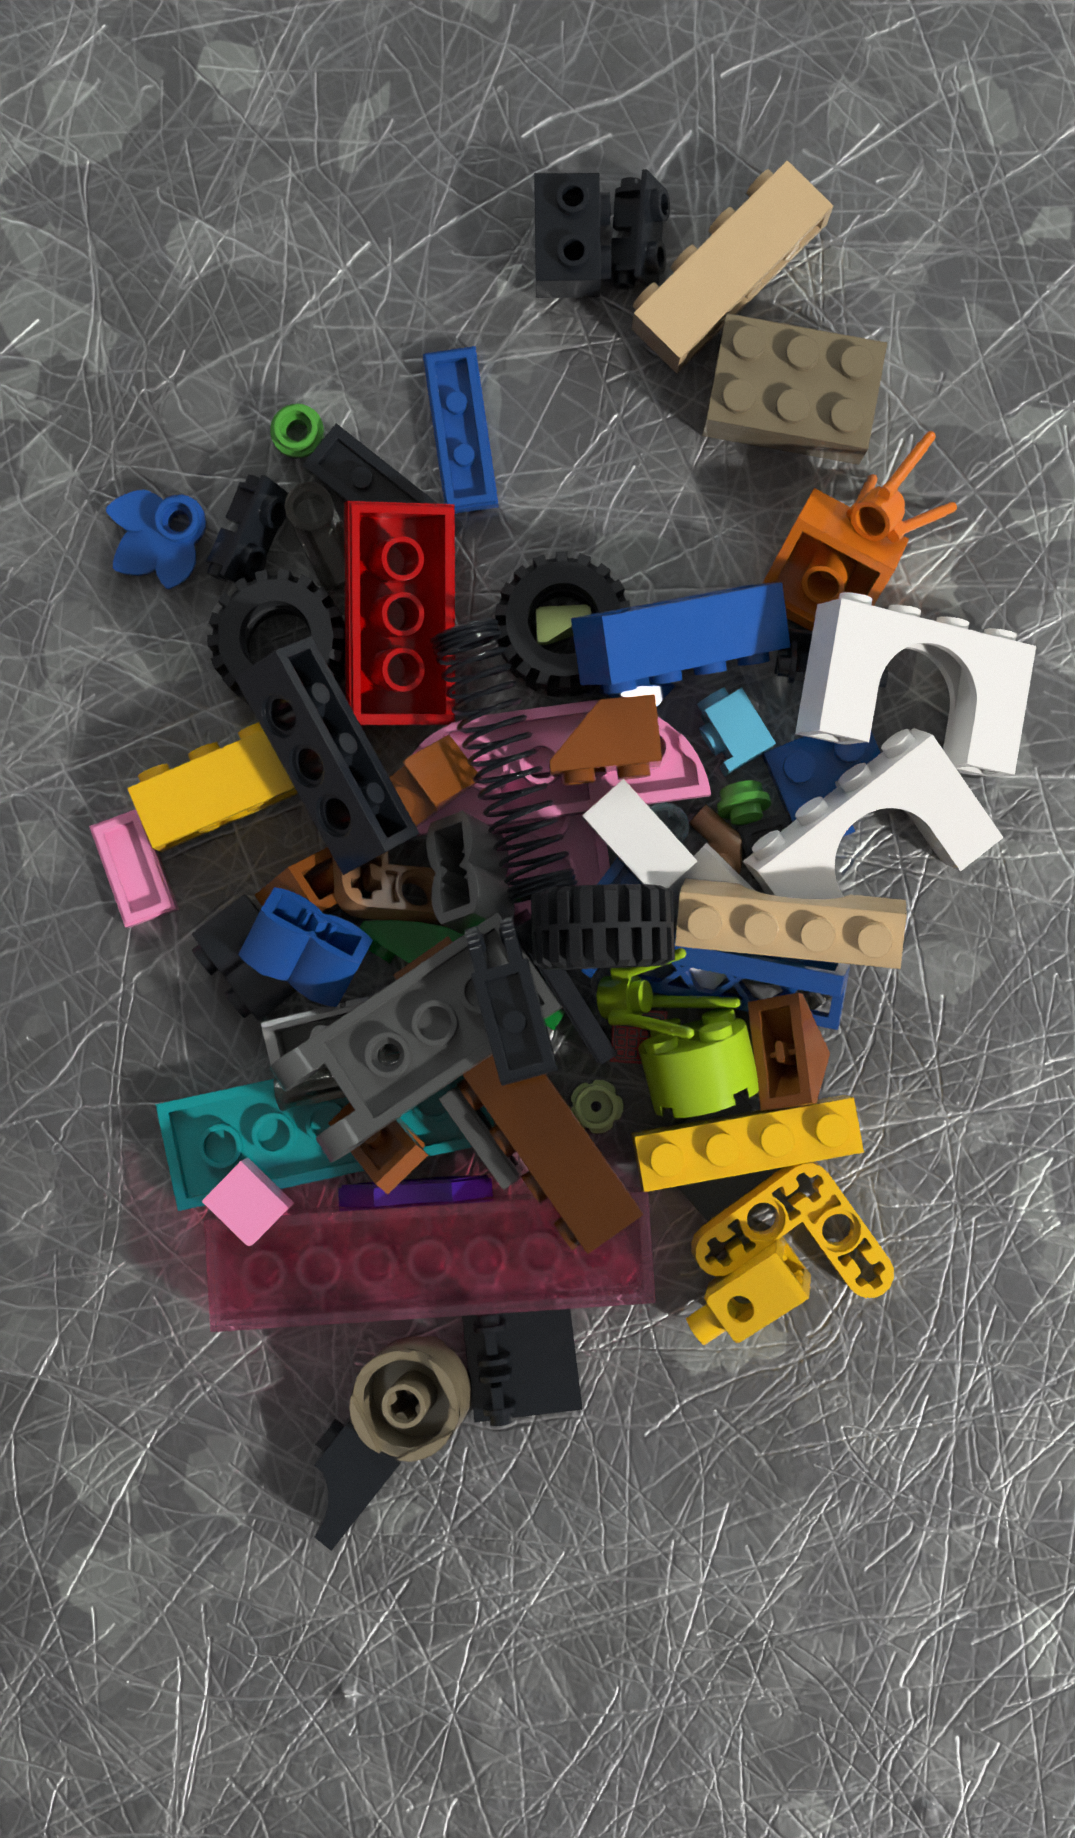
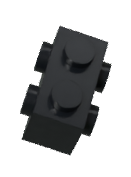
M534 173L536 298L600 297L601 279H611V245H601L600 226H610V192H600V173Z

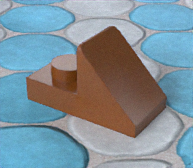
M450 734L402 761L404 766L389 777L416 827H419L477 784L472 780L473 776L477 773L476 769L468 765L467 757Z
M349 1102L328 1124L332 1126L354 1112L355 1109ZM400 1117L351 1151L373 1182L387 1194L428 1156L423 1149L425 1146L424 1142Z

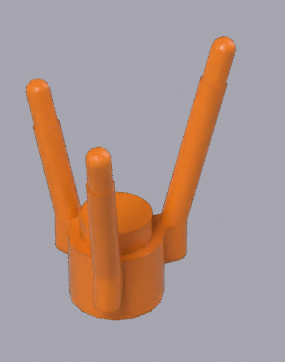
M928 431L882 487H875L878 481L875 474L868 476L856 502L846 512L855 531L861 537L870 541H879L887 536L891 542L896 543L905 533L941 519L957 510L956 503L949 502L902 521L905 513V501L902 494L898 491V487L935 440L936 435L933 431Z

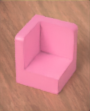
M249 1158L240 1161L202 1200L247 1246H252L294 1204Z

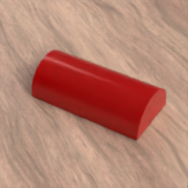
M344 502L346 700L360 725H449L454 723L455 714L451 710L455 706V699L447 697L446 692L455 682H447L441 679L442 673L452 665L445 666L436 662L437 655L433 653V644L430 643V640L436 634L455 626V504ZM455 654L443 656L441 660H455ZM455 670L449 673L447 677H455Z

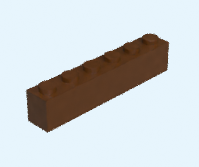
M446 937L393 976L396 980L453 941ZM493 1055L463 1074L464 1079L457 1083L458 1088L475 1111L485 1106L496 1122V1125L489 1129L490 1134L507 1157L517 1152L529 1170L521 1176L522 1180L540 1204L549 1198L561 1217L553 1222V1224L572 1251L581 1245L586 1253L589 1254L644 1215L546 1074L501 1086Z

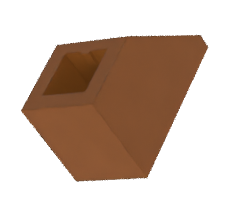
M655 694L600 699L549 761L550 778L562 776L563 785H580L596 782L595 773L617 771L619 780L651 776L650 767H659L662 762Z

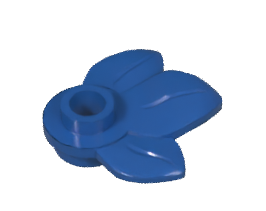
M143 489L121 495L106 507V512L111 519L127 531L122 537L114 556L113 569L116 572L130 576H142L156 571L159 580L168 590L180 585L189 578L196 565L195 544L203 537L207 524L205 512L196 500L186 495H172L162 499L158 495ZM177 515L189 517V525L184 531L176 532L171 528V522Z

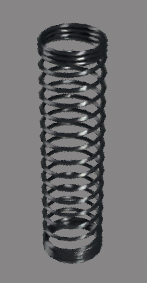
M487 618L467 622L444 630L432 637L430 643L433 644V653L437 655L436 662L445 666L452 665L441 675V679L444 681L457 682L446 692L447 697L463 699L456 703L451 710L455 715L468 716L458 724L457 730L464 733H474L463 741L462 747L469 750L481 749L474 753L467 763L475 767L487 766L478 771L472 780L481 784L493 783L481 790L478 798L481 800L501 799L489 805L483 811V815L486 817L507 816L492 824L488 832L491 834L515 832L499 840L493 848L496 851L521 849L503 858L499 862V866L502 868H514L530 865L510 874L504 880L505 884L513 885L507 890L510 893L508 897L511 898L510 902L512 904L531 900V895L542 889L575 886L578 880L575 879L576 875L573 874L575 870L572 868L515 879L532 870L568 857L569 852L567 851L507 863L521 855L562 840L564 837L562 834L519 844L501 846L522 835L554 824L559 819L553 817L529 824L496 829L516 818L551 806L553 801L548 800L520 808L490 812L510 801L545 789L548 784L543 783L511 792L485 795L495 788L527 775L540 772L543 767L537 766L507 775L479 778L498 767L535 755L538 751L531 749L498 759L474 761L492 750L530 738L533 734L525 732L494 742L468 744L484 734L501 727L525 721L527 718L526 715H519L490 725L463 728L465 724L493 711L520 704L522 701L518 697L486 708L466 711L457 710L479 697L515 687L517 683L513 680L482 691L452 694L454 690L473 680L510 670L512 666L507 663L473 675L447 677L449 673L467 663L488 659L506 651V648L502 646L464 659L441 660L443 656L475 649L500 637L501 631L499 630L500 626L497 625L498 620Z

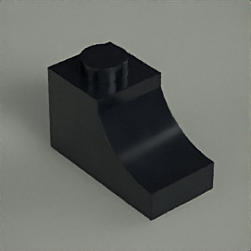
M351 1417L344 1424L335 1418L315 1444L322 1450L314 1466L323 1472L328 1488V1506L326 1515L319 1524L314 1538L331 1551L401 1463V1461L396 1460V1457L383 1452L377 1453L370 1449L355 1431Z

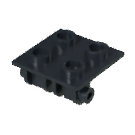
M569 1300L462 1313L475 1423L490 1421L491 1426H503L512 1423V1418L583 1410Z

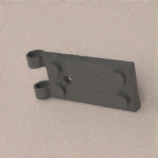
M498 912L478 925L479 931L485 939L489 968L510 963L506 947L503 945L499 933V920L503 918ZM465 934L300 1046L283 1055L269 1067L286 1092L314 1076L326 1065L355 1109L354 1112L333 1124L315 1138L331 1163L345 1156L364 1143L369 1137L493 1055L471 973H475ZM522 948L524 959L527 958L529 960L543 1015L546 1019L562 1007ZM388 1044L395 1045L400 1052V1058L393 1066H385L379 1059L380 1050Z

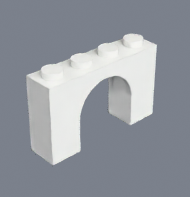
M843 592L839 594V599L817 604L795 734L843 745L869 742L878 686L882 673L889 661L903 649H911L928 657L939 668L946 681L950 697V710L943 750L955 768L959 771L986 777L1015 775L1036 646L1016 641L1017 634L1008 630L988 628L984 629V633L969 630V622L960 618L937 617L936 621L920 618L921 610L911 606L889 605L888 609L872 606L871 597L858 593Z
M913 728L911 730H901L888 738L881 747L883 752L867 765L866 763H860L847 770L838 780L840 786L826 797L813 798L801 806L795 813L797 819L781 832L775 830L760 838L752 847L753 854L747 857L743 863L766 894L798 899H834L844 897L835 875V856L839 843L845 832L854 822L875 810L885 808L902 809L914 822L940 861L959 871H962L999 842L1003 836L935 737L930 733Z

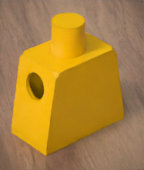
M782 1236L736 1271L726 1276H717L710 1281L704 1297L707 1304L686 1317V1321L695 1337L703 1345L708 1344L725 1331L728 1332L734 1342L740 1343L809 1299L811 1274ZM743 1296L749 1299L750 1302L739 1303L733 1297Z

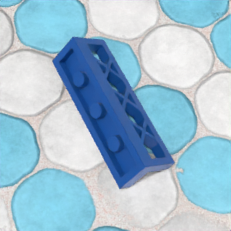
M674 928V948H683L686 951L685 958L671 962L676 970L662 979L641 974L637 975L641 980H647L652 987V991L655 993L672 996L737 997L741 1003L739 1007L733 1009L749 1012L748 1002L761 999L753 997L743 983V979L779 985L783 991L773 997L793 994L797 990L832 996L829 1013L812 1009L810 1011L817 1026L838 1030L851 964L675 946L676 929ZM696 968L725 974L729 980L714 990L703 988L698 984L689 969ZM681 975L685 983L675 982L672 980ZM734 986L739 995L725 991Z

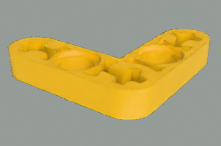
M816 1161L782 1167L704 1224L694 1234L691 1242V1252L700 1268L713 1276H726L736 1271L802 1222L844 1283L857 1295L864 1298H876L884 1294L891 1287L894 1279V1268L890 1259L830 1174ZM804 1173L809 1178L817 1175L818 1178L812 1183L815 1189L813 1195L807 1197L804 1193L798 1192L787 1200L795 1208L790 1213H787L785 1206L772 1194L779 1188L787 1197L799 1187L798 1181L795 1179L799 1174ZM758 1203L771 1204L776 1211L774 1224L764 1231L752 1230L747 1223L749 1210ZM834 1214L846 1215L850 1221L848 1235L839 1242L827 1241L822 1234L824 1222ZM736 1220L739 1229L751 1241L743 1246L739 1238L736 1237L725 1246L728 1256L724 1260L719 1261L715 1256L705 1259L704 1257L710 1252L707 1242L716 1237L722 1243L734 1236L735 1232L728 1225ZM864 1238V1239H865V1243L860 1244V1242H861L862 1239ZM855 1248L870 1264L873 1265L879 1262L873 1269L877 1277L869 1283L863 1277L855 1280L861 1272L855 1261L847 1254ZM844 1255L843 1258L839 1261L838 1256Z

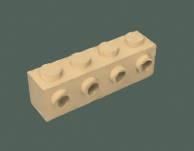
M788 161L774 174L769 169L760 174L746 192L750 198L737 211L732 207L724 210L710 226L708 232L711 236L698 249L693 244L687 247L672 264L670 269L674 273L660 287L655 282L650 284L633 303V308L636 311L633 314L632 330L676 373L723 328L726 313L736 315L827 225L833 205Z

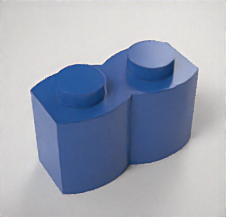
M274 887L262 906L238 955L258 973L274 979L288 981L293 988L307 999L326 1006L337 1007L373 940L367 933L351 922L333 915L323 914L316 905L292 891Z

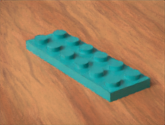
M400 1052L380 1055L379 1059L385 1066H393L398 1062ZM327 1067L322 1068L314 1076L286 1092L278 1080L274 1078L155 1104L177 1210L182 1211L205 1206L202 1200L240 1161L249 1158L280 1189L365 1171L351 1152L331 1163L315 1139L330 1127L328 1123L349 1103V1100ZM463 1075L400 1117L424 1142L425 1146L423 1149L428 1154L427 1157L472 1147L439 1101V1098L464 1079ZM485 1106L481 1107L480 1110L490 1124L495 1126L494 1119Z

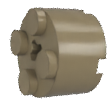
M410 1336L395 1340L382 1348L361 1369L356 1378L349 1405L354 1429L360 1439L377 1453L383 1452L396 1457V1460L405 1462L425 1459L435 1454L447 1443L466 1417L472 1402L470 1378L461 1359L441 1339L434 1336ZM406 1391L408 1394H414L418 1401L416 1399L407 1401L403 1393Z

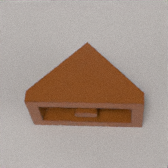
M798 992L748 1002L761 1111L767 1112L817 1103L830 1052L803 994Z

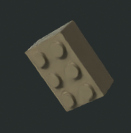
M726 313L702 436L859 465L869 447L887 342Z

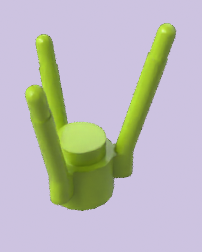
M675 949V960L671 962L685 958V949ZM661 966L611 968V976H604L600 980L596 994L598 1010L603 1018L608 1019L610 1025H629L684 1038H692L694 1030L676 1023L641 1015L648 1013L652 1007L737 1008L741 1003L737 997L653 995L650 983L647 980H641L637 975Z

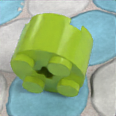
M716 1008L702 1014V1020L681 1024V1020L678 1018L663 1020L692 1028L694 1036L692 1038H684L649 1030L651 1037L643 1041L638 1047L653 1108L657 1115L663 1116L665 1107L672 1108L674 1118L705 1115L736 1105L733 1094L746 1088L749 1098L759 1091L755 1059L746 1022L743 1019L736 1018L733 1008Z

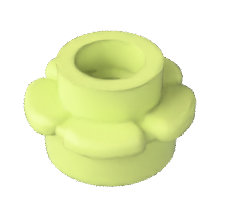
M594 1080L592 1084L582 1083L574 1090L571 1096V1101L573 1102L571 1111L583 1128H589L592 1133H604L613 1127L614 1120H618L622 1116L623 1101L620 1096H616L615 1087L607 1081ZM594 1101L601 1103V1109L597 1112L591 1109V1104Z

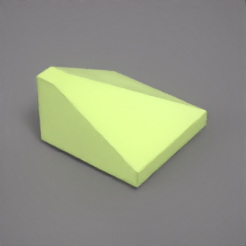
M588 605L539 607L536 609L537 643L539 645H548L572 637L571 618L590 615L591 607Z

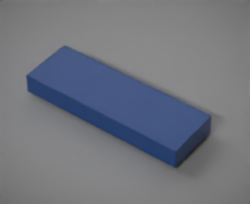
M476 346L424 353L423 361L444 504H455V514L499 508Z

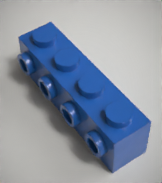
M782 582L743 585L571 618L580 684L603 685L604 694L636 690V680L649 677L650 684L683 680L682 670L690 668L694 669V675L723 672L727 670L726 661L737 659L738 666L766 663L770 661L769 652L790 648Z

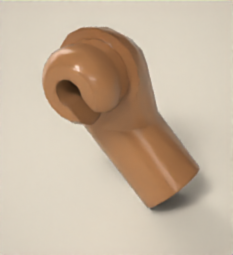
M705 804L688 824L704 837L708 844L739 874L742 868V838L731 825Z

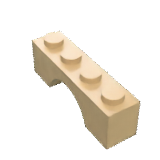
M685 878L679 894L675 946L901 969L907 916L906 900L851 894L834 899H798L760 893L738 883Z

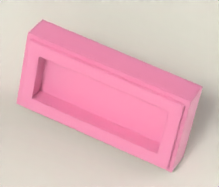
M136 809L89 826L126 928L179 910L159 852L152 848Z

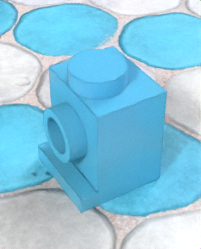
M725 687L697 704L702 712L701 718L705 725L699 728L705 743L715 756L722 752L727 759L720 766V770L725 777L759 757L764 752L769 751L776 744L743 688L729 695Z

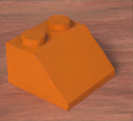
M816 488L810 494L763 583L782 582L787 619L810 631H813L817 604L839 599L840 593L850 592L867 595L872 598V606H874L894 573L909 541V538L905 536L896 543L891 542L887 536L879 541H870L861 537L855 531L851 520L846 515L850 507Z

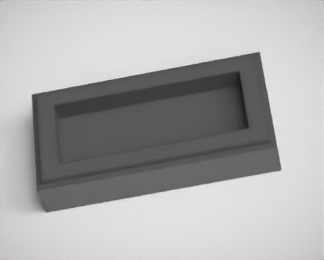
M455 1086L439 1098V1101L501 1188L505 1190L519 1180L522 1175V1167L513 1154L509 1157L504 1154L489 1132V1129L493 1126L480 1109L475 1111L458 1086Z

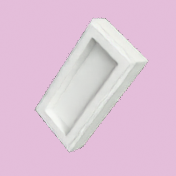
M624 779L582 815L587 824L641 884L661 885L669 888L698 862Z

